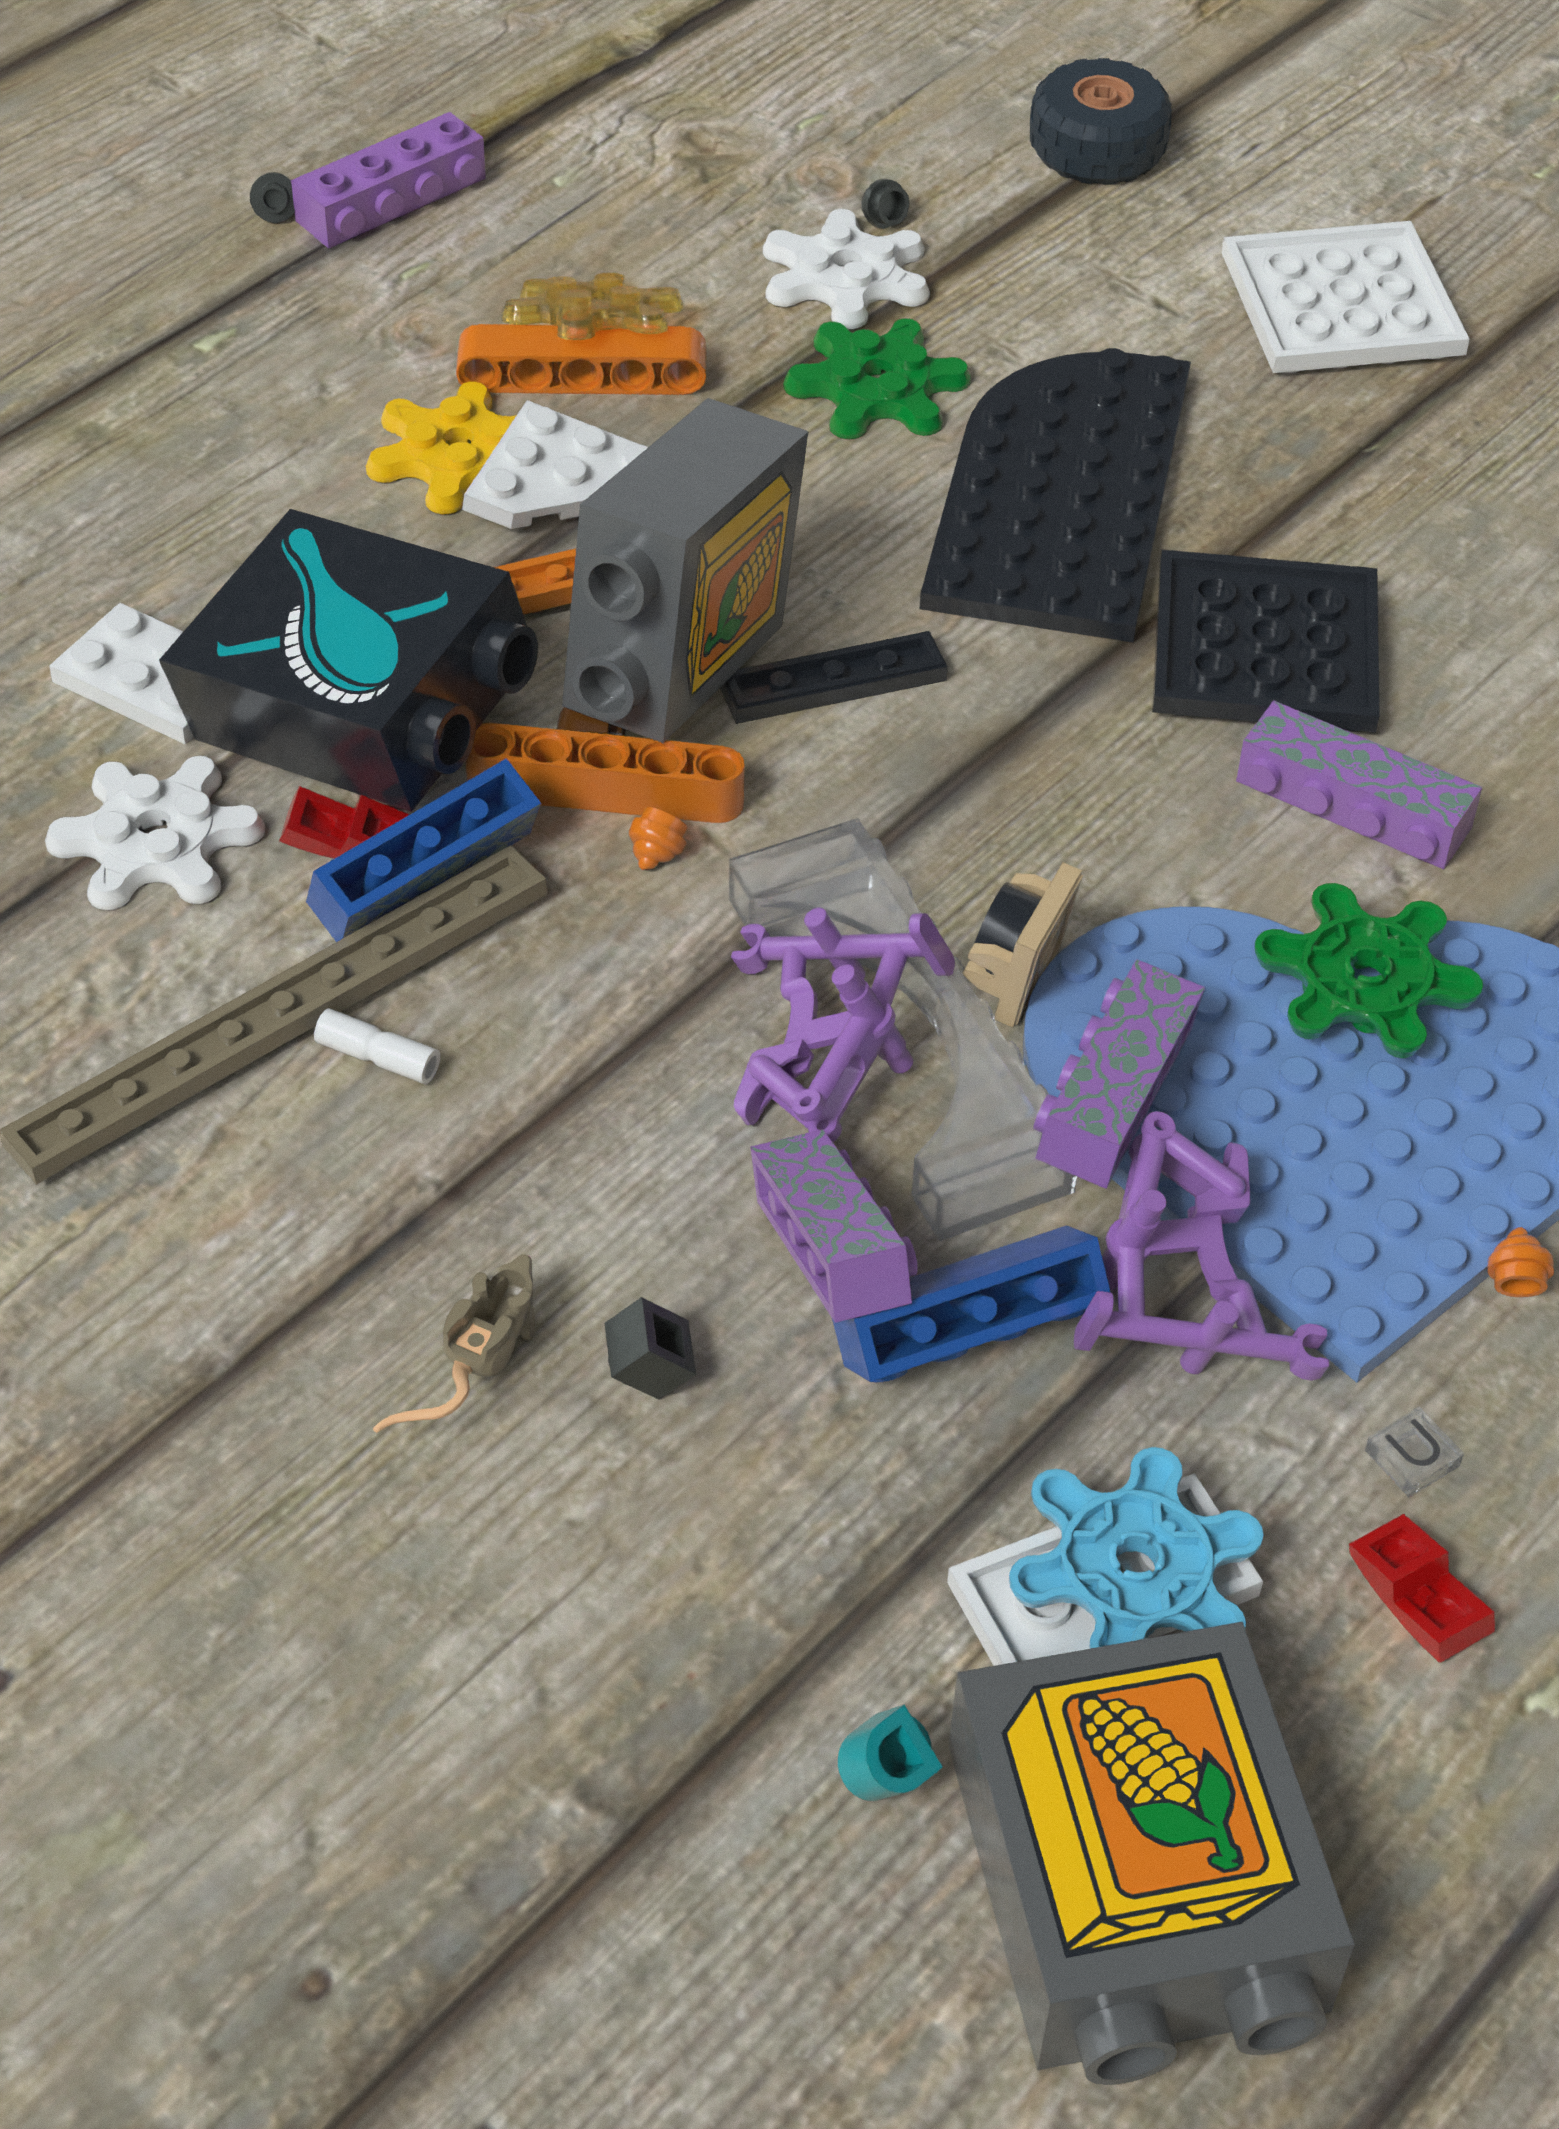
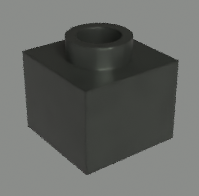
M641 1297L604 1323L611 1378L660 1400L696 1375L689 1320Z

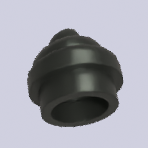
M879 179L873 182L866 189L861 200V208L866 220L872 226L881 229L900 224L906 218L910 206L907 192L898 182L890 179Z

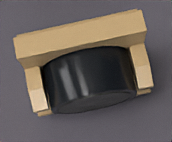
M1062 862L1052 881L1036 874L1016 873L1012 881L1003 884L984 918L975 943L967 958L970 961L963 972V975L978 989L1000 998L994 1020L1012 1028L1015 1024L1018 1025L1038 979L1061 949L1083 875H1081L1082 870Z

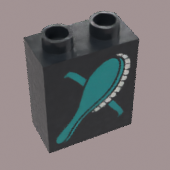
M289 509L162 655L159 662L195 740L412 812L442 773L451 774L462 767L472 750L476 730L506 693L514 694L519 692L528 683L537 663L538 640L533 629L526 624L508 571Z

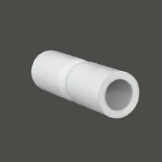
M330 1008L321 1014L315 1027L314 1040L316 1043L363 1061L370 1060L378 1067L425 1085L432 1080L439 1066V1050L393 1032H382L375 1025Z

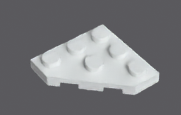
M526 400L465 492L462 510L509 529L531 526L533 517L557 513L560 520L579 517L580 504L648 447Z

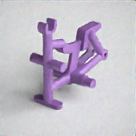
M820 907L810 910L804 918L805 925L813 936L770 937L765 928L759 924H749L742 927L740 933L752 948L747 951H733L731 955L732 960L739 970L745 974H755L767 968L770 960H783L780 991L782 997L789 1001L791 1006L790 1021L784 1043L759 1049L750 1056L734 1099L735 1111L746 1125H754L769 1101L773 1099L809 1129V1132L824 1129L831 1141L834 1142L842 1131V1125L839 1121L877 1055L887 1062L894 1073H904L911 1068L913 1057L906 1048L905 1039L894 1024L896 1015L891 1007L908 958L925 957L937 976H950L955 967L952 952L926 913L911 915L909 919L910 933L841 935L826 910ZM882 958L873 985L870 988L864 980L866 972L858 959ZM829 959L835 968L831 978L832 982L840 992V999L848 1011L817 1018L818 994L809 981L805 979L807 960ZM833 1045L808 1089L795 1080L796 1077L809 1071L814 1058L812 1049Z
M1158 1111L1151 1112L1147 1115L1141 1126L1142 1134L1136 1136L1129 1147V1156L1132 1161L1119 1220L1115 1221L1107 1231V1248L1102 1255L1110 1291L1118 1287V1311H1112V1293L1097 1291L1076 1326L1074 1348L1076 1350L1090 1351L1098 1336L1184 1347L1186 1349L1181 1355L1180 1364L1190 1374L1201 1373L1215 1352L1289 1362L1290 1371L1295 1376L1311 1381L1320 1379L1329 1367V1359L1313 1357L1305 1351L1304 1347L1318 1349L1327 1337V1329L1320 1325L1309 1323L1297 1328L1292 1336L1267 1333L1251 1285L1247 1281L1237 1278L1227 1255L1222 1224L1238 1222L1250 1204L1249 1166L1246 1148L1243 1145L1229 1142L1224 1151L1222 1164L1176 1131L1175 1123L1169 1115ZM1160 1173L1195 1197V1206L1190 1207L1187 1211L1188 1218L1160 1221L1161 1214L1166 1207L1165 1196L1157 1190ZM1197 1251L1211 1296L1218 1301L1204 1322L1196 1323L1145 1315L1144 1260L1152 1255ZM1236 1322L1237 1328H1232Z

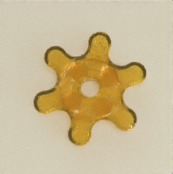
M600 273L588 282H576V279L565 276L548 279L535 278L524 281L519 294L520 298L506 301L501 319L503 322L513 325L537 323L558 326L557 336L568 340L590 339L595 336L597 331L611 329H627L642 334H658L668 330V321L665 313L682 311L683 301L679 290L676 288H637L627 286L624 275L618 273Z

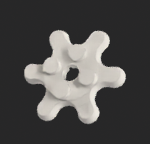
M847 209L832 211L826 219L820 234L800 236L789 231L776 230L768 235L763 245V255L766 259L781 263L791 269L776 274L771 278L766 288V299L768 302L776 306L788 307L805 300H818L829 305L832 310V321L843 324L847 329L860 328L867 323L868 312L866 308L872 302L891 300L904 306L913 307L925 304L930 296L928 285L923 276L901 268L903 265L916 262L924 256V245L920 235L911 230H902L887 236H873L860 231L855 214Z
M194 756L187 759L175 775L158 781L149 774L133 776L127 767L119 762H107L100 765L95 771L92 780V791L102 801L103 805L101 808L86 816L63 817L53 821L49 826L45 842L47 851L55 857L68 859L87 856L96 859L101 866L90 879L87 889L88 900L92 906L98 909L114 910L129 902L132 894L139 887L155 882L171 885L177 891L179 897L188 903L203 904L213 900L221 891V880L214 869L208 864L210 856L216 850L223 847L252 845L264 836L266 829L264 820L253 807L248 805L221 807L210 803L209 798L222 783L221 772L210 758ZM164 821L167 823V828L156 829L150 833H143L139 830V828L145 830L151 826H162Z

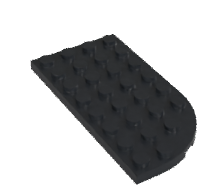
M1108 348L1101 352L1058 356L1028 365L1008 375L989 389L976 404L966 425L920 592L919 609L1133 643L1189 379L1191 361L1178 360L1164 355L1151 356L1126 353L1117 348Z

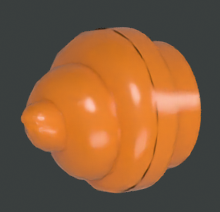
M646 807L641 817H635L629 828V836L634 844L633 852L639 861L640 869H653L659 862H669L674 859L675 855L681 854L687 844L683 838L688 828L687 825L673 815L652 807Z
M1517 1227L1512 1230L1507 1238L1495 1247L1494 1252L1488 1258V1275L1494 1279L1495 1290L1506 1296L1532 1297L1542 1294L1548 1288V1279L1554 1274L1553 1255L1541 1246L1536 1237L1528 1235V1232L1523 1227Z

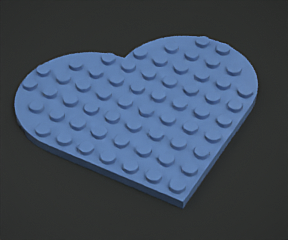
M1180 906L1157 908L1126 915L1095 927L1078 937L1049 963L1038 979L1027 1007L1022 1045L1024 1066L1027 1065L1034 1085L1033 1095L1036 1102L1041 1107L1048 1094L1058 1098L1061 1091L1057 1090L1056 1086L1070 1054L1077 1057L1082 1056L1083 1051L1079 1050V1044L1089 1020L1093 1015L1103 1019L1105 1013L1100 1012L1112 980L1118 978L1124 981L1136 959L1205 987L1192 1030L1145 1118L1151 1112L1156 1111L1169 1115L1175 1123L1176 1131L1222 1164L1224 1151L1229 1142L1243 1145L1246 1148L1249 1166L1250 1204L1238 1222L1222 1224L1223 1238L1230 1264L1237 1278L1245 1280L1251 1285L1256 1300L1292 1330L1296 1331L1301 1325L1309 1323L1326 1328L1327 1337L1317 1350L1356 1383L1488 1278V1258L1494 1252L1495 1247L1502 1240L1506 1239L1512 1230L1517 1227H1523L1528 1232V1235L1537 1238L1559 1220V948L1557 946L1500 927L1472 922L1447 921L1443 932L1428 944L1429 951L1442 963L1465 966L1478 973L1483 981L1480 997L1465 1009H1452L1439 1005H1427L1418 1008L1416 1013L1427 1031L1425 1044L1413 1056L1397 1058L1386 1052L1377 1033L1361 1032L1351 1022L1334 1024L1322 1036L1316 1039H1304L1292 1031L1287 1017L1288 1006L1293 999L1304 993L1302 981L1293 976L1270 972L1261 967L1255 954L1254 944L1257 936L1266 930L1281 929L1290 933L1304 934L1299 930L1249 913L1221 908ZM1371 967L1365 969L1353 968L1356 979L1360 975L1371 977L1381 975L1376 969ZM1144 1120L1142 1121V1123H1141V1125H1140V1127H1139V1129H1138L1136 1135L1134 1136V1138H1135L1136 1136H1138L1139 1134H1142V1133H1141V1126H1142ZM1129 1148L1112 1177V1180L1124 1190L1132 1161L1129 1156ZM1160 1173L1157 1190L1166 1198V1207L1161 1214V1221L1188 1218L1187 1211L1190 1207L1195 1206V1197Z

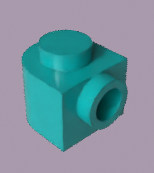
M905 1705L873 1715L844 1739L838 1753V1770L844 1785L853 1795L866 1801H879L910 1792L937 1773L943 1766L931 1748V1738L926 1728L919 1720L911 1716Z

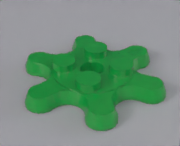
M909 318L899 319L894 322L888 333L882 336L867 329L857 330L852 333L843 324L828 321L820 325L813 338L814 348L823 354L827 360L820 363L796 364L792 366L784 378L783 388L787 394L795 398L821 397L832 401L837 408L830 418L829 429L839 438L856 439L866 433L867 427L871 422L886 418L900 421L914 434L930 436L942 429L943 417L937 404L932 402L929 397L938 392L963 391L971 383V374L966 362L960 358H933L927 356V351L923 347L925 337L920 324L916 320ZM871 375H880V376L877 378V377H872Z
M1325 883L1318 886L1313 892L1311 903L1315 916L1320 922L1316 930L1310 933L1296 934L1281 929H1270L1259 934L1254 944L1255 954L1261 967L1270 972L1290 975L1302 981L1304 993L1292 1000L1287 1012L1292 1031L1297 1036L1304 1039H1316L1322 1036L1334 1024L1351 1022L1361 1032L1377 1033L1386 1052L1397 1058L1411 1057L1425 1044L1427 1031L1416 1013L1418 1008L1427 1005H1439L1452 1009H1465L1480 997L1483 989V981L1474 970L1465 966L1442 963L1430 953L1428 944L1443 932L1447 923V916L1438 905L1428 901H1414L1406 905L1396 916L1388 918L1376 917L1361 909L1356 895L1351 889L1337 883ZM1371 967L1381 974L1372 977L1360 975L1356 979L1353 968L1365 969Z

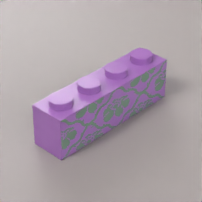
M1276 701L1271 703L1243 740L1236 779L1241 784L1441 869H1445L1472 829L1482 787Z
M1138 959L1134 962L1124 981L1118 978L1112 980L1100 1012L1105 1013L1103 1019L1094 1015L1091 1017L1079 1044V1050L1083 1051L1082 1056L1077 1057L1070 1054L1056 1086V1089L1060 1090L1061 1093L1058 1098L1048 1094L1040 1107L1033 1126L1034 1130L1042 1133L1035 1159L1107 1189L1192 1030L1205 987Z
M824 1129L751 1146L757 1203L835 1323L912 1304L909 1277L917 1275L918 1271L913 1245L907 1236L900 1237L898 1235L888 1208L886 1206L878 1207L874 1201L867 1179L856 1176L850 1157L845 1149L838 1150Z

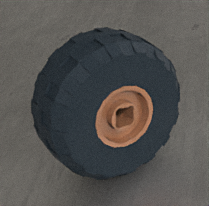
M1110 58L1075 60L1073 63L1057 67L1052 74L1049 73L1036 87L1030 112V142L1042 162L1049 169H1054L1058 175L1067 179H1075L1080 183H1100L1103 185H1112L1122 181L1128 182L1136 179L1141 174H1146L1165 155L1171 130L1172 103H1170L1169 94L1159 80H1155L1150 72L1133 66L1132 63L1122 60L1121 62L1110 60Z

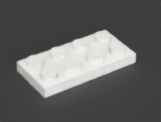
M1195 1473L1181 1479L1177 1488V1494L1181 1504L1187 1510L1196 1515L1207 1517L1220 1514ZM1057 1526L952 1566L948 1570L947 1583L994 1666L1089 1649L1090 1638L1095 1629V1620L1085 1609L1076 1604L1065 1602L1050 1604L1041 1608H1030L1020 1603L1010 1588L1009 1574L1012 1566L1019 1559L1030 1555L1045 1554L1058 1546L1062 1532ZM1125 1552L1117 1558L1121 1564L1120 1570L1122 1573L1126 1570L1133 1572L1151 1570L1153 1572L1155 1569L1153 1561L1141 1552ZM1249 1558L1242 1562L1217 1567L1213 1573V1583L1217 1591L1225 1599L1236 1605L1260 1596L1263 1581ZM1164 1627L1156 1629L1150 1636L1144 1639L1164 1635L1176 1630V1628Z

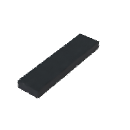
M930 631L741 668L720 687V690L735 723L739 724L947 681L948 666Z

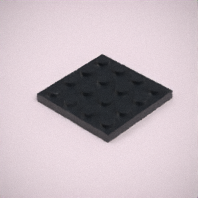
M1162 549L1159 565L1152 713L1258 722L1271 703L1276 701L1346 731L1376 733L1380 718L1378 568Z

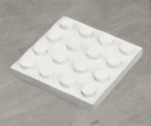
M1411 221L1230 236L1223 239L1222 256L1273 373H1295L1302 370L1346 368L1348 366L1377 363L1392 364L1399 361L1420 359L1436 360L1444 357L1463 356L1467 353L1470 339Z

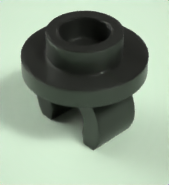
M269 172L258 177L253 183L250 190V204L254 212L261 219L278 223L287 220L294 214L291 179L286 175Z

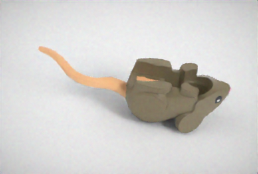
M520 1255L512 1262L495 1268L488 1275L478 1272L472 1280L473 1292L469 1300L461 1299L456 1302L447 1315L443 1328V1350L449 1361L453 1363L452 1377L457 1391L454 1397L446 1404L438 1407L393 1414L380 1421L373 1428L374 1432L378 1433L386 1427L397 1423L435 1420L452 1414L461 1407L469 1395L470 1385L468 1378L470 1374L482 1377L499 1375L503 1372L512 1356L519 1334L523 1340H532L535 1328V1314L533 1307L532 1259L529 1255Z

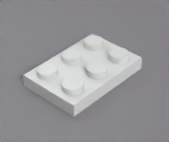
M119 603L49 665L52 682L185 745L194 737L159 662L162 655L183 632L175 627Z

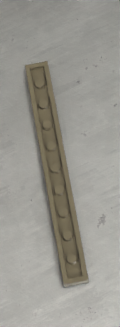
M510 845L1 1128L0 1138L2 1146L37 1185L315 1027L319 1017L326 1009L330 1008L338 1012L347 1009L546 896V878Z

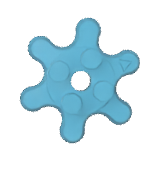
M1150 1447L1138 1452L1131 1462L1129 1481L1121 1489L1114 1492L1101 1493L1091 1490L1082 1484L1074 1474L1066 1470H1046L1033 1481L1031 1496L1037 1510L1061 1530L1062 1537L1058 1546L1051 1552L1041 1555H1030L1019 1559L1011 1568L1009 1584L1018 1601L1024 1606L1041 1608L1050 1604L1065 1602L1076 1604L1090 1613L1095 1620V1629L1090 1638L1089 1649L1141 1640L1150 1636L1156 1629L1173 1627L1185 1632L1243 1622L1245 1627L1246 1620L1243 1612L1236 1604L1225 1599L1217 1591L1213 1583V1573L1217 1567L1242 1562L1253 1556L1262 1544L1264 1536L1262 1526L1255 1517L1239 1510H1230L1208 1517L1196 1515L1187 1510L1181 1504L1177 1494V1488L1182 1479V1465L1178 1457L1171 1451L1163 1448ZM1125 1552H1141L1153 1561L1155 1569L1153 1572L1151 1570L1145 1572L1126 1570L1122 1573L1120 1570L1121 1564L1117 1558Z

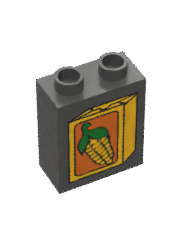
M707 398L580 504L563 707L664 743L782 627L809 431Z
M1243 1622L957 1672L948 1746L1037 2071L1082 2062L1085 2076L1090 2082L1100 2085L1124 2084L1146 2078L1167 2067L1177 2055L1175 2043L1232 2032L1240 2052L1249 2055H1268L1303 2045L1314 2039L1325 2029L1327 2025L1325 2014L1332 2012L1355 1944Z

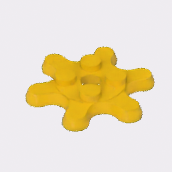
M479 382L462 384L456 396L445 398L440 403V407L435 409L422 408L406 399H393L384 408L381 424L385 430L400 436L402 440L396 444L376 448L370 453L366 463L367 476L376 482L382 483L393 482L407 477L420 479L429 486L425 495V503L429 510L438 514L455 513L462 509L465 492L517 415L500 416L490 411L492 408V397L486 386Z

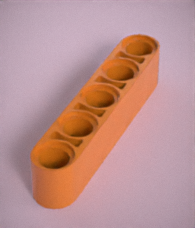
M478 324L464 329L459 337L456 376L461 385L467 382H479L486 386L489 393L686 395L700 390L705 384L707 345L704 336L698 330L686 326Z
M484 723L476 730L472 750L465 761L466 778L468 781L507 758L539 799L542 806L641 816L646 807H652L667 812L680 820L725 823L734 820L741 814L744 808V759L736 750L720 745L670 740L661 743L650 738Z

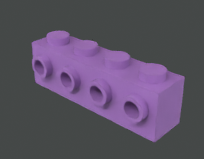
M448 112L291 180L295 220L328 249L486 179L484 138L451 112Z

